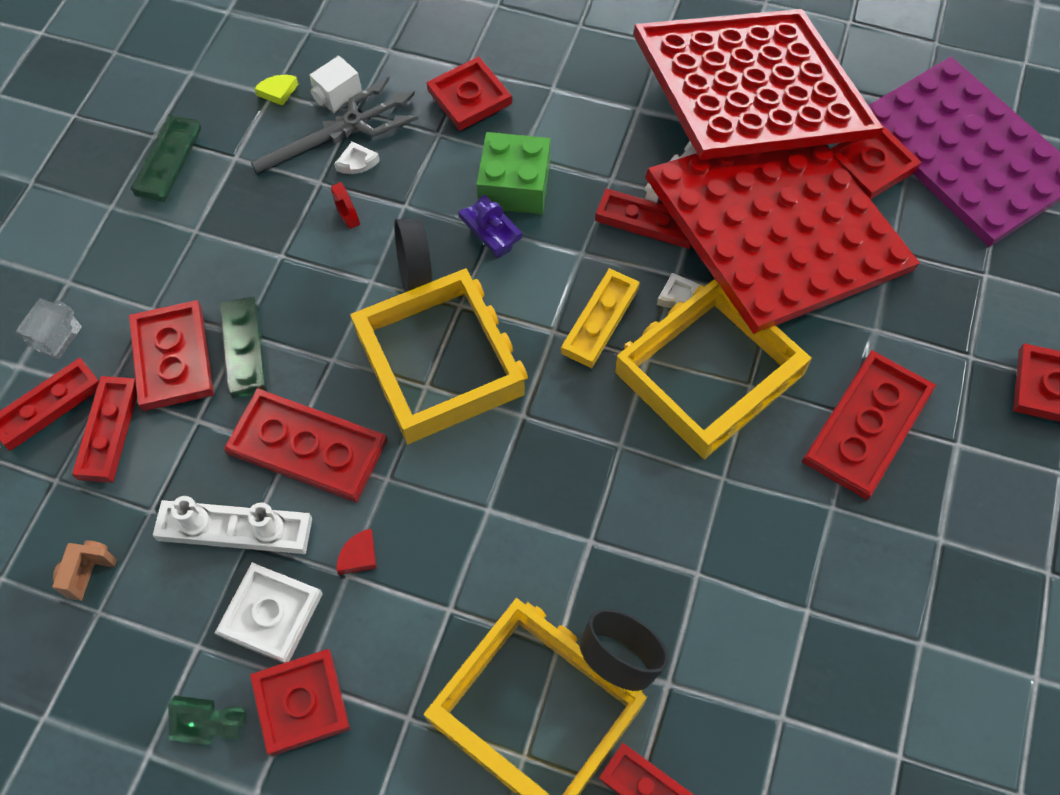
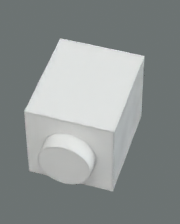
M337 56L309 75L313 89H311L313 98L320 106L325 105L333 113L348 105L349 98L362 92L358 72L340 56Z

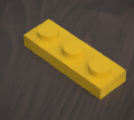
M609 268L561 346V354L593 368L638 292L640 282Z

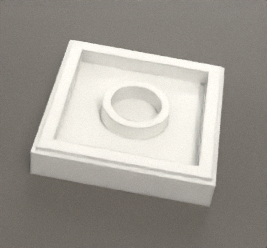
M251 563L215 634L218 637L278 662H289L323 593L320 589Z

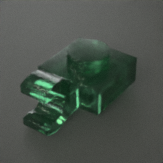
M175 695L168 704L169 740L209 745L215 735L225 739H237L238 726H244L246 723V709L228 707L215 711V700Z

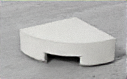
M351 142L334 165L336 171L340 173L357 174L371 169L380 159L378 153Z
M672 273L658 297L657 305L672 308L680 301L685 303L693 296V293L700 284Z

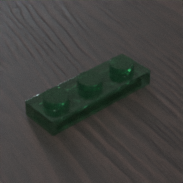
M169 114L131 186L135 196L160 202L166 201L202 129L199 120Z
M255 297L221 302L228 388L231 397L238 398L254 395L257 388L268 392L258 305Z

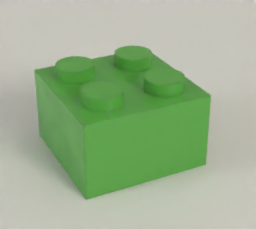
M486 132L476 184L478 199L485 194L492 202L498 203L503 211L543 214L551 164V138Z

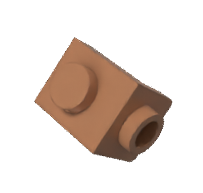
M86 540L83 545L68 543L62 561L54 569L52 588L67 599L82 601L94 564L115 567L117 559L107 550L108 547L100 542Z

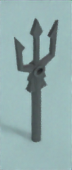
M389 77L349 98L348 112L344 116H336V120L322 121L323 129L254 160L251 164L258 174L328 140H331L336 145L343 136L347 138L351 133L359 131L375 137L419 119L416 116L396 115L394 121L376 128L364 122L392 107H403L415 95V91L394 93L391 100L360 114L356 104L373 94L380 96L389 81Z

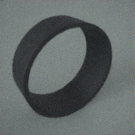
M395 219L394 234L397 260L403 288L407 292L432 282L430 253L424 225L420 219Z
M599 609L591 614L580 640V651L587 664L600 677L617 687L631 691H641L648 688L669 663L667 649L660 638L641 621L626 613L613 609ZM597 635L613 638L626 645L642 660L646 669L635 667L616 657L600 642Z

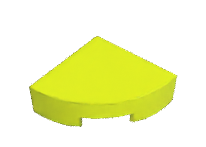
M276 75L260 82L254 90L257 96L283 106L299 84L295 76Z

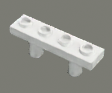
M181 496L176 498L175 501H161L152 536L157 541L306 554L313 518L310 513L272 510L266 503H256L251 508L198 504L191 497Z

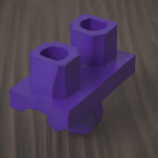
M485 194L472 206L458 211L459 218L497 258L511 251L513 244L522 239V232L503 214L502 207L498 203L492 202Z

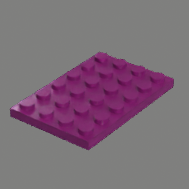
M952 56L868 105L878 121L922 162L913 175L989 248L1060 202V151Z

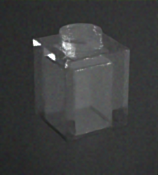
M39 298L16 329V333L29 348L59 360L82 326L73 316L74 310L60 301L52 303Z

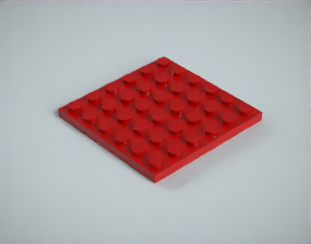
M802 9L635 24L633 36L700 160L879 138L883 130L881 123Z
M827 144L700 160L697 153L650 167L645 175L650 186L753 334L913 272L920 264L851 174L833 156Z

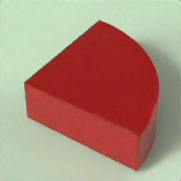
M342 182L331 186L330 190L335 207L346 226L352 229L361 225L353 203Z
M371 529L357 533L345 543L337 560V572L339 575L377 569L374 538Z

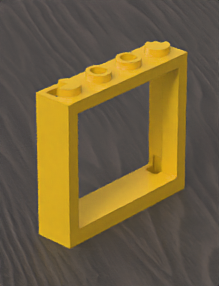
M466 268L350 314L355 332L407 445L525 395L524 380L528 379L525 367L520 360L515 362L511 354L513 347L507 333L501 334L496 326L499 324L494 308L492 305L486 307L482 299L485 297L479 280H472ZM465 294L507 376L412 415L374 330Z
M714 279L705 286L700 285L693 293V296L685 303L680 301L675 304L669 311L668 316L662 321L651 323L644 330L642 336L634 343L631 341L627 342L624 350L616 355L615 373L705 460L803 377L812 358L777 326L753 334L716 279ZM715 306L773 358L780 367L703 430L639 366Z
M516 598L423 715L428 723L516 795H550L450 714L519 625L626 706L563 793V795H580L642 709L647 696L642 693L643 690H626L600 677L584 660L580 646L576 643L578 638L569 629L562 625H559L557 628L545 620L546 614L538 606L535 608L529 602L525 605Z

